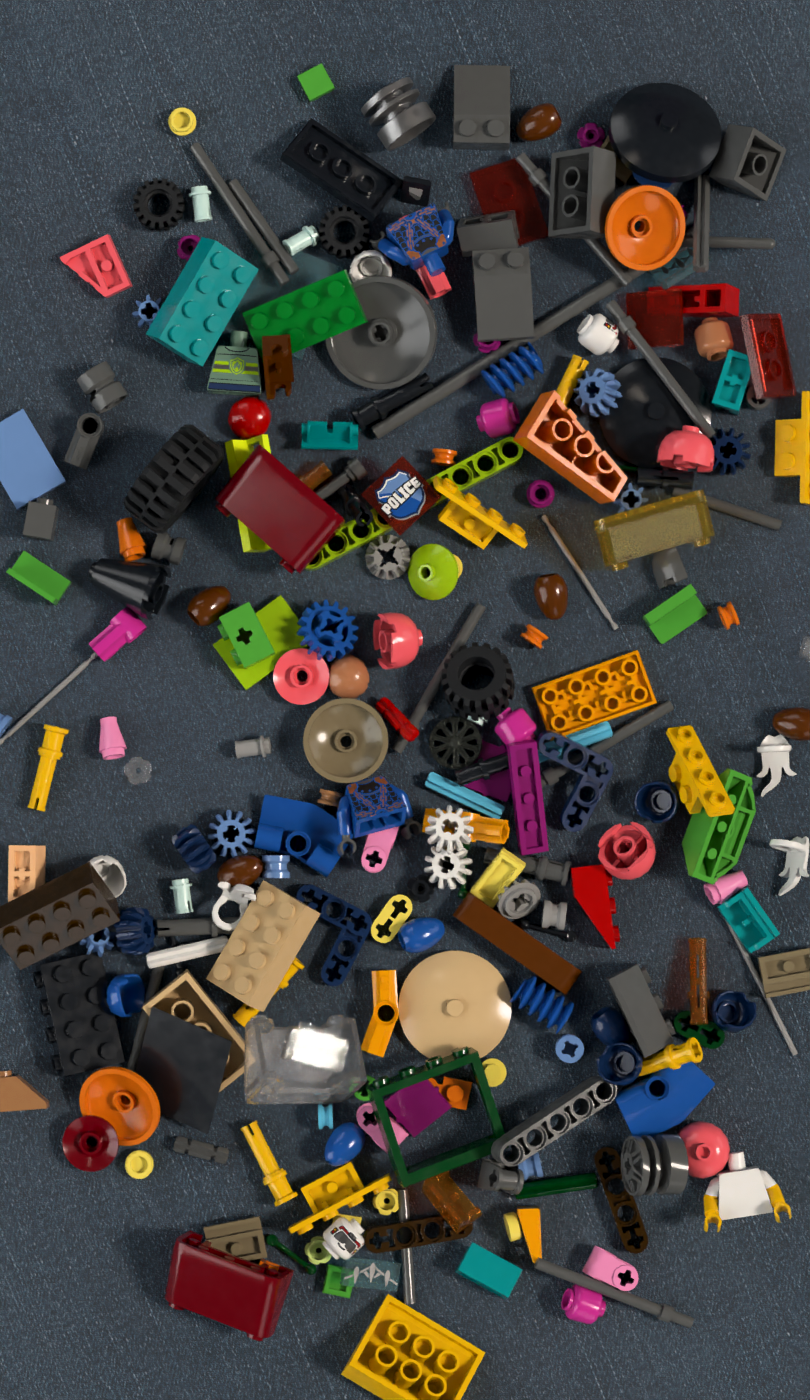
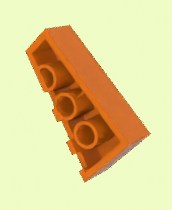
M555 390L541 393L513 440L599 504L614 502L626 483L627 476L608 453L601 450L594 441V436L589 430L586 431L576 419L577 416L570 408L567 409Z

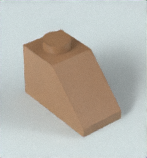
M12 1070L0 1071V1112L47 1109L50 1107L49 1100L20 1075H12Z

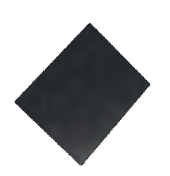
M151 1008L136 1073L143 1077L155 1091L159 1100L161 1114L203 1133H209L232 1042L160 1009Z

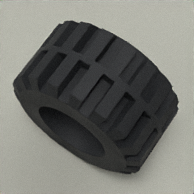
M478 642L472 643V647L467 648L466 644L460 646V652L454 650L450 654L451 660H445V669H442L441 681L448 705L451 704V708L455 713L460 711L461 717L465 719L471 716L472 721H478L479 717H484V721L489 720L490 715L493 713L495 716L500 715V708L507 709L510 705L508 699H513V689H515L512 668L505 654L501 655V651L497 647L491 649L490 644L484 643L483 647L479 646ZM483 673L494 678L487 687L480 690H471L463 686L465 680L474 674Z

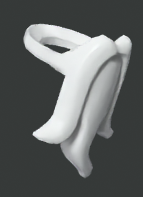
M781 734L776 737L766 736L760 747H757V752L761 753L763 769L756 777H764L770 768L772 778L770 783L762 790L761 797H764L766 793L780 782L782 767L789 776L797 775L789 767V751H791L792 747Z
M797 836L791 841L782 839L770 840V847L787 853L785 868L779 876L783 878L789 877V879L780 889L779 896L793 889L801 876L809 877L807 873L809 838L807 836L803 838Z
M220 882L217 886L223 892L213 906L212 918L217 927L222 930L232 931L235 930L246 911L248 901H256V895L254 894V889L247 885L236 884L231 888L230 883ZM227 900L234 901L240 905V918L230 924L223 922L218 915L219 908Z

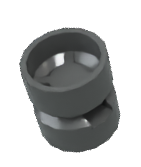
M107 361L92 367L76 380L85 395H91L89 401L98 415L107 412L128 397V393L120 381H114L115 373Z

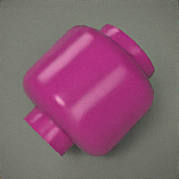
M500 398L484 403L480 407V415L476 416V420L481 432L485 431L489 437L497 438L513 433L516 430L517 424L520 423V416L514 402H509L506 398Z
M508 707L496 717L499 722L495 726V732L506 746L509 743L532 740L536 737L534 734L536 724L523 708H517L512 711Z
M574 1284L571 1288L565 1290L561 1307L568 1319L592 1324L598 1317L603 1316L606 1302L603 1300L602 1294Z

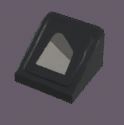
M405 176L402 185L401 202L426 207L431 192V180Z

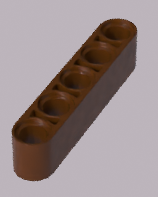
M469 892L453 913L455 918L565 995H567L582 973L578 968Z

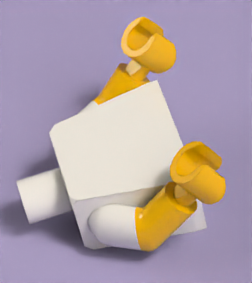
M743 1151L729 1154V1170L717 1173V1177L710 1181L703 1197L704 1214L706 1217L703 1227L705 1232H708L709 1223H715L717 1225V1232H719L722 1220L772 1213L773 1208L775 1220L780 1223L778 1215L780 1212H787L789 1219L792 1217L790 1206L785 1203L779 1185L767 1171L759 1170L757 1166L746 1167Z

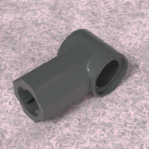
M86 413L80 416L64 459L65 462L85 470L88 469L99 438L104 432V422L99 416L94 413ZM91 418L96 419L98 422L97 431L93 434H87L83 428L85 421Z

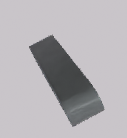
M600 1076L589 1077L499 1137L492 1144V1157L495 1161L509 1167L519 1165L610 1104L617 1095L616 1085L604 1081ZM601 1083H603V1094L598 1097L596 1094V1089ZM577 1099H580L581 1107L577 1112H574L573 1104ZM557 1114L558 1122L554 1127H551V1117ZM534 1130L535 1138L532 1142L528 1143L527 1134ZM511 1145L512 1153L505 1159L503 1151L507 1146Z

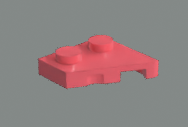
M108 234L60 257L64 264L68 265L106 298L132 287L113 240Z

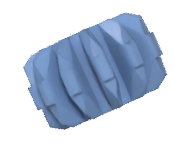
M596 368L594 373L590 370L586 371L585 379L577 378L580 387L573 389L574 393L578 395L574 401L577 405L581 406L580 409L583 413L599 417L601 413L609 415V407L618 408L617 403L614 401L616 398L623 396L617 391L621 384L619 381L614 380V374Z
M231 810L226 811V821L220 814H217L216 819L221 824L219 826L214 823L209 824L211 829L217 830V834L207 835L208 839L218 838L219 840L211 846L212 849L216 850L223 845L224 847L220 854L223 857L226 856L228 848H231L232 858L237 856L236 847H239L241 852L246 854L248 850L243 843L246 842L253 845L255 842L252 839L246 838V834L256 833L254 828L245 829V826L249 825L252 820L247 818L241 823L240 820L243 816L241 811H238L235 820H232ZM229 826H235L234 830H239V836L235 837L234 842H229L230 838L225 839L224 832L229 830Z

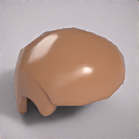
M348 654L342 659L336 657L330 662L328 667V686L334 695L340 698L355 699L366 691L369 683V673L361 659Z

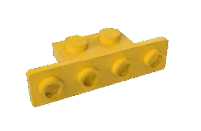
M802 391L801 419L775 420L774 476H800V503L809 506L810 391Z
M438 476L433 478L435 489L450 499L438 515V519L483 550L497 532H500L522 548H526L528 545L525 537L526 532L515 523L510 525L502 520L503 516L495 509L490 508L487 510L481 506V502L471 493L465 495L459 491V487L448 478L443 480Z
M691 725L668 728L666 735L676 752L669 767V778L674 782L680 799L685 804L689 813H700L702 807H704L709 817L733 814L735 808L694 728Z
M350 1161L301 1187L300 1189L313 1214L290 1225L288 1228L289 1232L292 1234L297 1231L298 1235H301L314 1228L312 1223L322 1218L325 1222L339 1214L337 1209L347 1204L349 1208H352L364 1201L363 1195L373 1191L374 1195L389 1188L387 1182L392 1180L390 1173L364 1186Z

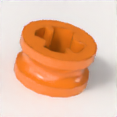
M439 448L432 449L435 457L431 459V464L440 466L456 465L453 458L457 456V451Z
M730 601L726 603L725 607H717L719 617L726 630L730 629L732 624L736 626L740 624L737 613Z
M527 624V631L521 633L520 636L541 650L543 647L542 641H547L549 637L532 625Z

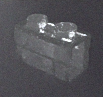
M301 1021L299 1026H288L281 1059L339 1073L343 1071L346 1060L345 1055L347 1054L350 1041L349 1039L341 1038L340 1031L325 1028L324 1033L315 1031L316 1025Z

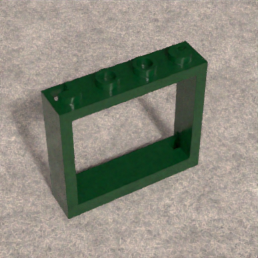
M472 1047L455 1048L451 1051L452 1055L444 1058L441 1056L431 1057L425 1060V1065L417 1068L415 1066L402 1068L398 1071V1075L390 1078L388 1076L378 1077L379 1079L373 1081L372 1085L366 1086L396 1180L403 1188L490 1155L493 1142L505 1134L478 1051ZM471 1064L493 1134L406 1167L382 1096Z

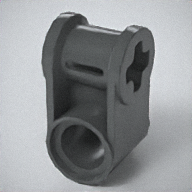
M482 1159L477 1183L478 1188L496 1192L504 1191L514 1195H518L524 1185L522 1170L509 1167L495 1160Z

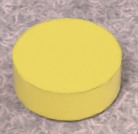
M145 1150L131 1152L125 1161L127 1173L136 1179L147 1177L154 1168L153 1157Z
M514 1212L503 1214L510 1242L520 1240L522 1233L517 1214Z

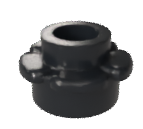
M420 874L416 878L412 877L407 883L409 898L413 901L418 900L420 903L428 901L430 895L435 890L434 883H431L426 875ZM422 886L423 891H418V887Z

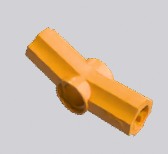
M425 808L422 832H425V827L430 826L427 821L428 817H437L436 809ZM470 812L462 813L461 818L465 816L471 817V821L467 824L474 827L473 833L468 834L471 842L478 840L487 843L505 844L510 831L508 820L482 817L480 814ZM446 825L444 833L449 831L451 835L454 834L455 827L449 828Z
M396 969L371 971L373 1014L360 1049L380 1057H384L399 1015ZM389 1005L394 1009V1016L391 1020L384 1021L379 1018L378 1009L381 1006Z

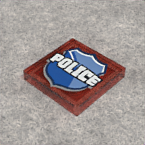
M403 456L361 494L399 536L406 532L441 499V496Z

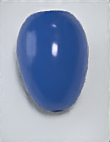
M416 918L401 926L398 931V938L406 952L419 953L438 943L445 933V927L442 921L436 918Z
M352 1122L339 1125L332 1132L326 1143L324 1151L326 1162L331 1166H341L356 1157L365 1143V1133Z

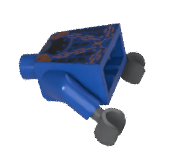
M444 202L445 207L442 209H436L435 204L432 203L387 225V237L383 231L379 232L381 236L379 240H369L374 250L383 253L403 266L409 265L413 270L426 266L431 277L441 274L446 270L441 257L449 253L448 245L453 241L455 226L448 202Z
M383 776L366 778L348 784L345 796L340 798L336 814L338 835H342V842L337 846L340 856L344 855L343 844H348L351 847V855L356 851V843L350 839V834L357 838L403 825L401 835L405 839L411 838L409 827L413 828L416 836L421 833L422 827L420 823L412 819L414 813L408 795L393 784H389Z

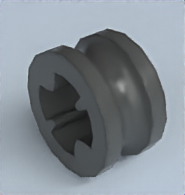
M763 384L752 385L745 395L747 405L753 410L765 409L772 399L770 389ZM758 390V393L760 391L765 393L763 404H759V401L755 404L752 401L754 396L752 391Z

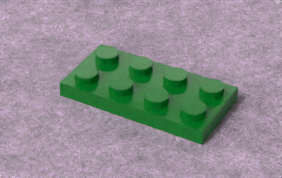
M346 269L242 313L262 362V336L290 334L293 354L368 322Z

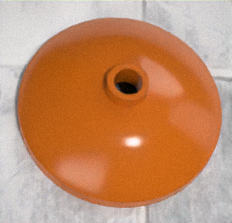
M653 185L635 186L623 192L611 205L605 221L606 243L612 255L624 266L640 271L654 270L668 263L679 251L685 235V216L680 203L670 192ZM637 221H639L640 224H641V226H640V228L636 231V230H635V223H636Z
M104 1067L92 1073L82 1085L79 1095L82 1115H95L107 1120L116 1130L120 1146L140 1144L147 1140L158 1127L161 1113L159 1100L150 1084L137 1073L122 1067Z

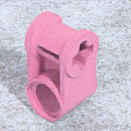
M399 826L366 836V844L361 857L362 867L366 871L377 873L384 869L390 850L393 848ZM373 852L378 853V859L382 860V863H376L375 867H370V862L366 860V856H372Z
M364 1103L359 1106L356 1112L358 1124L387 1153L377 1120L373 1123L370 1120L366 1123L364 1122L365 1117L363 1114L366 1111L369 1114L373 1112L371 1103ZM389 1117L398 1145H400L409 1134L393 1118Z
M594 1246L582 1270L585 1274L622 1291L634 1289L639 1280L634 1266L598 1246ZM630 1270V1276L633 1280L621 1284V1278L618 1274Z

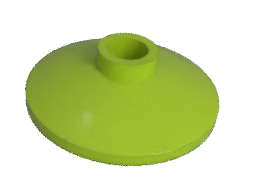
M426 544L413 553L408 566V578L413 590L419 596L428 600L445 598L453 591L458 580V565L454 555L446 547L439 544ZM427 568L430 570L429 577L427 576Z

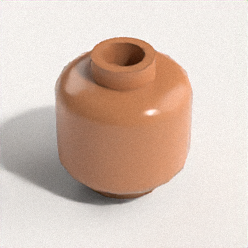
M716 317L704 319L694 332L700 356L707 358L709 361H719L726 358L729 349L732 350L734 346L728 323L718 320Z

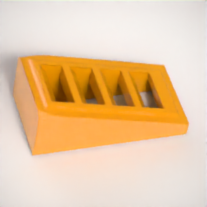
M517 1206V1215L532 1261L535 1264L538 1257L542 1259L540 1208L538 1206Z

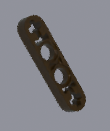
M602 1146L594 1154V1163L625 1249L630 1253H641L648 1245V1236L634 1196L629 1195L625 1186L624 1190L619 1194H612L608 1190L610 1180L614 1178L622 1180L620 1156L614 1148ZM607 1151L609 1155H614L615 1159L611 1160L613 1170L619 1167L620 1173H611L604 1178L603 1173H607L608 1169L604 1163H599V1159L603 1158L602 1153ZM623 1205L633 1208L634 1215L629 1221H622L618 1217V1209ZM638 1221L639 1227L633 1228L637 1236H643V1240L639 1241L640 1246L635 1248L633 1244H627V1241L631 1239L629 1230L627 1229L623 1232L621 1227L631 1226Z
M451 1212L368 1228L363 1234L364 1246L373 1253H384L462 1239L471 1234L473 1222L465 1213ZM459 1217L461 1221L466 1222V1226L462 1227V1232L459 1233L457 1229L451 1228L447 1229L449 1235L445 1236V1226L442 1220L446 1219L447 1225L457 1223V1218ZM430 1222H436L439 1226V1233L434 1238H428L424 1233L425 1226ZM402 1227H408L412 1233L410 1240L406 1243H400L396 1237L397 1231ZM391 1229L390 1237L393 1245L389 1246V1240L380 1241L377 1248L374 1244L369 1243V1239H372L374 1236L373 1233L377 1232L381 1237L389 1236L387 1230Z

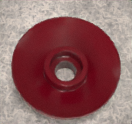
M85 1115L75 1119L68 1125L63 1135L62 1147L66 1158L73 1166L83 1171L95 1172L106 1168L115 1159L119 1149V1139L116 1130L107 1120L95 1115ZM88 1137H95L97 1145H90Z

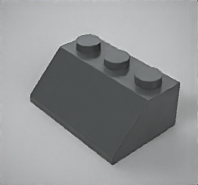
M591 146L552 153L548 237L571 239L605 238V221L615 197L616 152Z
M633 964L605 977L643 1057L646 1058L674 1042L672 1035L676 1034L669 1018L664 1020L659 1011L664 1007L657 992L652 994L647 985L652 981L645 966L640 968L638 964Z

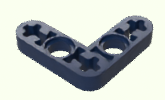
M545 730L537 738V748L544 756L580 773L560 814L562 825L568 831L577 832L582 830L587 824L612 776L613 765L604 755L556 731ZM552 737H555L554 742L561 747L564 746V742L568 743L562 749L561 757H557L560 752L553 747H550L548 751L546 750V745L543 743L545 739L550 740ZM575 748L582 751V759L578 763H570L567 759L568 752ZM589 754L593 755L589 759L591 762L600 765L602 761L604 762L603 766L606 768L604 773L599 772L598 775H595V769L587 765ZM584 786H591L594 789L593 797L587 801L581 800L579 797L580 789ZM576 800L581 806L587 808L584 811L580 807L577 813V816L580 818V821L578 823L573 822L571 825H569L570 821L568 820L567 815L575 814L578 807L573 803Z
M311 884L304 885L297 892V900L303 903L305 898L301 894L303 891L309 892L310 889L315 891L314 896L322 900V895L328 896V899L322 906L319 917L342 928L321 970V978L324 983L329 986H338L347 977L369 934L372 919L367 912ZM310 902L307 906L315 910L319 905ZM338 902L341 904L343 912L340 917L331 918L327 915L326 908L329 903ZM348 907L354 910L350 914L351 916L359 918L360 915L366 917L364 920L368 924L366 929L360 928L359 931H356L354 929L355 924L347 920L346 926L340 923L346 916ZM343 940H350L355 945V951L351 956L346 957L340 954L338 947ZM333 954H335L340 960L349 961L347 967L341 964L338 972L342 976L340 979L335 978L332 982L328 980L329 974L326 973V969H332L337 961L331 960Z

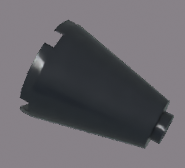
M101 558L98 562L92 564L89 577L94 586L142 618L152 620L151 614L157 615L165 602L169 591V586L165 585L166 577L171 578L170 568L164 565Z

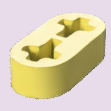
M403 894L393 896L371 926V934L376 941L380 943L391 941L412 912V903L407 896ZM402 899L405 900L407 912L405 914L400 912L395 919L390 915L395 909L392 903L394 901L400 902ZM389 918L393 921L388 929L391 935L389 937L386 935L382 936V938L378 937L376 925H384Z

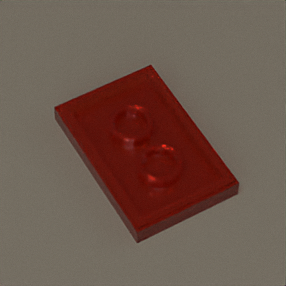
M516 158L469 173L482 215L515 210L519 231L518 247L548 237V230L533 185L528 179L529 175L515 160Z
M745 314L740 316L756 399L797 396L781 314Z

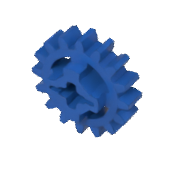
M324 600L320 605L314 602L310 608L305 609L302 613L303 617L297 622L301 626L297 631V635L304 636L300 645H308L310 647L307 651L309 655L315 651L317 653V660H320L324 655H326L328 662H331L335 655L338 659H342L346 653H349L354 648L353 645L358 640V637L354 634L359 627L351 624L355 616L348 617L346 615L347 607L342 610L338 609L339 604L337 601L332 606H329L328 600Z

